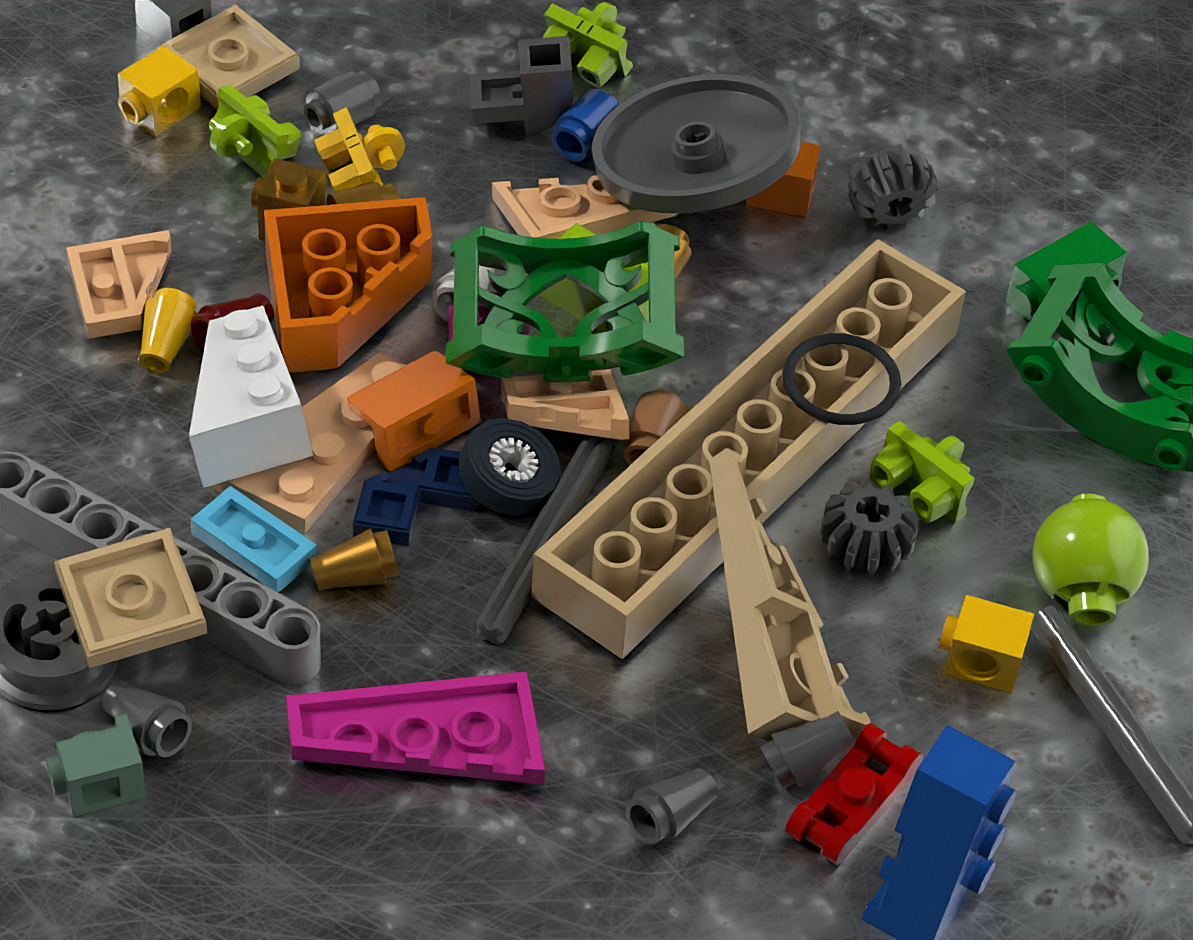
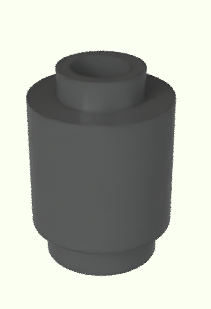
M348 71L307 92L305 97L306 104L303 109L304 116L314 131L325 135L338 129L333 113L347 107L354 124L357 125L371 118L375 113V109L381 106L382 95L380 88L368 72L360 71L356 73Z

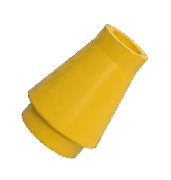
M161 288L155 292L154 297L146 301L142 346L138 361L147 370L157 373L169 371L173 359L191 333V320L197 315L195 311L197 304L187 293L174 288Z

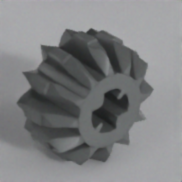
M901 144L896 145L891 151L884 152L879 148L877 155L861 157V166L849 171L850 182L848 188L850 193H848L852 208L856 209L858 217L864 220L867 227L880 224L884 230H888L892 225L898 223L905 226L906 222L912 218H923L924 209L936 204L937 177L933 166L929 165L927 158L922 156L918 148L905 150Z
M869 478L862 485V488L846 482L843 489L840 490V494L830 496L825 505L824 518L821 521V541L827 544L829 559H845L844 564L847 572L856 566L864 567L870 578L878 566L893 573L900 560H908L909 555L912 554L916 541L915 537L918 532V513L911 510L910 496H894L892 483L880 489L875 488Z

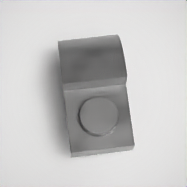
M569 36L518 40L520 70L470 74L473 123L525 120L526 135L539 133L555 126L556 121L572 106L574 99Z

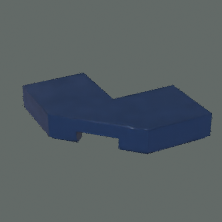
M431 447L413 456L412 463L390 474L383 471L365 480L352 524V537L370 528L373 533L387 530L391 543L409 546L420 503L476 511L478 501L466 490L459 475L460 452Z

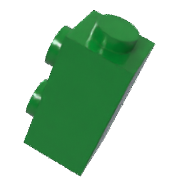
M1089 222L1015 263L1006 302L1012 306L1018 315L1030 322L1051 288L1047 278L1055 265L1103 263L1111 279L1119 289L1123 281L1121 275L1128 252L1093 222Z

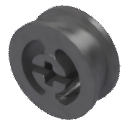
M56 572L28 575L13 581L0 590V693L4 697L27 708L59 710L90 700L108 685L115 674L118 660L89 669ZM18 637H23L24 655L11 646L12 642Z

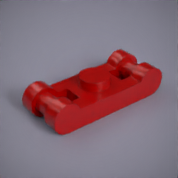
M872 723L867 724L856 739L854 746L806 802H802L796 807L785 826V833L800 843L807 839L822 849V857L836 866L840 865L914 776L922 761L923 754L907 744L902 748L898 747L886 739L887 732ZM873 760L888 768L883 776L868 768ZM826 817L837 824V826L834 828L824 822L823 819Z

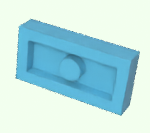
M231 486L190 519L192 535L277 593L311 565V557L317 556V545Z

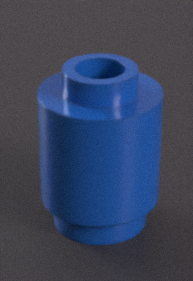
M599 89L585 91L556 121L552 140L558 152L565 158L576 162L592 158V141L595 132L603 119L619 105L617 99Z

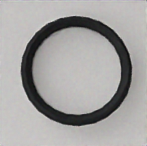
M828 333L803 341L791 351L785 361L782 372L784 387L788 396L798 408L811 417L837 425H857L883 416L897 401L902 385L900 371L895 361L883 348L870 340L846 333ZM829 344L855 346L869 352L884 365L889 375V391L883 401L865 412L855 414L829 412L815 406L799 392L794 377L796 365L802 356L819 346Z

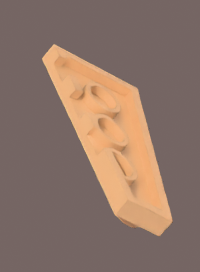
M378 353L302 406L313 456L209 487L222 493L231 486L288 526L305 534L376 449L372 426L349 409L347 397L406 365Z

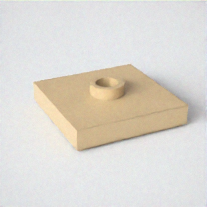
M236 4L156 47L158 49L163 45L198 69L200 96L217 110L219 108L217 96L219 87L232 85L245 97H250L300 69L299 55Z
M171 528L54 561L56 575L89 669L207 634L206 620Z

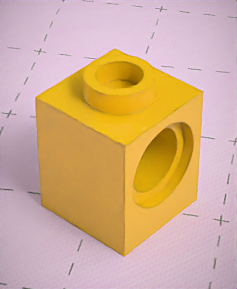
M164 45L117 74L119 88L118 105L121 113L130 123L138 124L154 137L201 108L198 69Z
M965 595L959 617L947 615L938 648L949 651L944 674L1012 694L1035 614Z

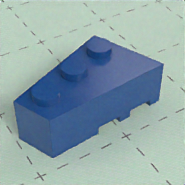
M948 725L945 727L916 770L894 830L902 835L896 860L889 856H886L883 860L878 876L885 879V882L873 900H870L866 905L861 920L898 940H939L970 890L979 895L994 871L996 861L991 858L999 847L1006 831V826L1001 823L1009 812L1017 790L1009 787L1015 760Z

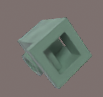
M127 714L115 716V727L101 731H85L73 738L56 742L58 757L46 760L53 793L55 796L66 793L73 817L146 798L142 760Z

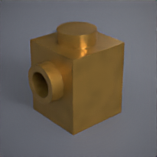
M274 158L265 178L258 177L251 195V207L257 209L258 238L260 240H265L264 210L326 205L325 170Z

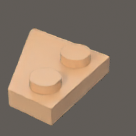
M169 230L66 247L68 265L88 339L142 330L145 303L149 298L154 297L172 251Z
M611 369L592 371V381L543 382V374L517 376L511 379L502 378V399L508 419L522 421L531 427L619 440L629 439V417Z

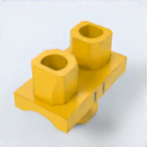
M347 107L333 113L338 129L315 139L314 143L328 171L353 161V163L328 174L335 192L373 182H379L382 186L383 183L376 168L392 170L397 166V161L402 157L406 148L402 134L392 127L372 125L368 129V134L363 138L361 133H358Z

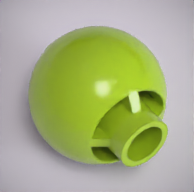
M1088 493L1073 497L1071 502L1060 506L1044 520L1037 531L1033 543L1032 561L1037 580L1046 594L1062 606H1066L1068 602L1069 620L1072 623L1082 626H1100L1113 622L1116 619V606L1128 601L1140 588L1148 569L1149 549L1141 526L1127 510L1115 503L1106 501V498L1102 495Z

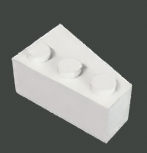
M263 305L248 310L234 311L227 316L210 320L208 324L189 432V440L203 488L313 456L302 406Z

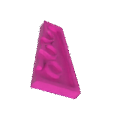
M527 671L286 696L292 760L544 784L545 766Z

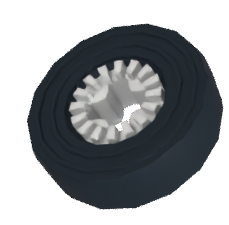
M507 418L487 420L470 433L459 454V475L466 490L480 504L497 513L518 516L533 513L547 502L560 479V459L553 445L537 429L522 421ZM510 463L516 468V470H509L506 473L504 472L506 469L504 465Z

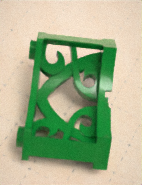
M644 221L635 222L622 229L604 234L564 239L521 236L503 232L498 228L490 226H480L473 229L470 233L450 244V256L455 258L453 340L446 343V364L467 371L505 379L512 378L513 370L543 372V382L592 381V371L620 367L621 374L627 376L651 370L684 357V337L676 334L674 252L680 249V238L660 229L654 223ZM648 262V282L628 293L629 290L637 285L641 278L642 272L641 265L639 264ZM479 265L507 271L506 274L498 276L487 269L489 282L497 292L502 294L501 297L479 287ZM639 265V267L631 272L623 270V268ZM567 278L590 290L603 300L605 304L595 308L581 320L574 332V336L557 337V333L548 319L526 305L552 285ZM647 300H649V322L644 319L638 307ZM480 303L491 311L484 324L478 326V306ZM605 321L606 329L611 330L592 334V331ZM525 323L533 326L540 332L538 336L520 333L526 331Z
M1103 263L1055 265L1047 278L1051 286L1050 290L1020 339L1011 341L1006 349L1012 363L1019 372L1020 378L1028 384L1033 392L1054 413L1070 426L1097 443L1127 457L1162 467L1168 471L1181 470L1193 472V424L1188 423V415L1193 416V338L1170 329L1166 336L1140 321L1144 313L1135 307L1118 289ZM1055 331L1062 337L1058 340L1050 339ZM1091 361L1100 364H1112L1119 361L1136 371L1140 386L1152 399L1138 402H1117L1102 391L1096 379Z

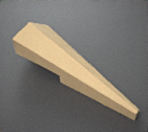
M726 448L709 459L748 734L769 742L773 739L770 733L824 718L839 711L851 735H859L864 727L871 723L866 712L858 713L853 711L841 686L849 676L842 663L830 664L819 630L823 623L785 546L779 545L775 547L771 544L760 522V519L768 512L761 498L750 500L739 469V465L743 462L739 453Z

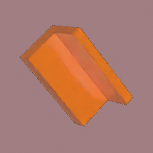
M432 351L347 397L349 409L372 426L378 462L390 472L411 462L413 456L431 447L436 448L481 423L475 378L461 368L446 364V357L438 351Z

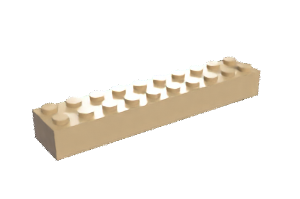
M877 239L534 553L531 597L623 659L723 562L709 459L726 448L739 453L743 461L739 465V469L750 500L761 498L768 512L760 519L762 524L866 424L837 425L811 417L798 408L788 396L783 383L782 372L785 361L791 351L803 341L818 335L846 333L860 336L874 342L892 357L900 371L902 389L957 335L966 291ZM829 344L810 350L801 357L794 372L795 383L799 392L809 402L821 409L839 414H855L874 408L883 401L890 386L889 375L884 365L875 356L863 349L845 344Z

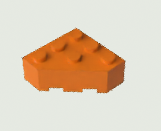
M425 197L264 210L266 260L278 345L289 373L338 369L432 281L433 234Z

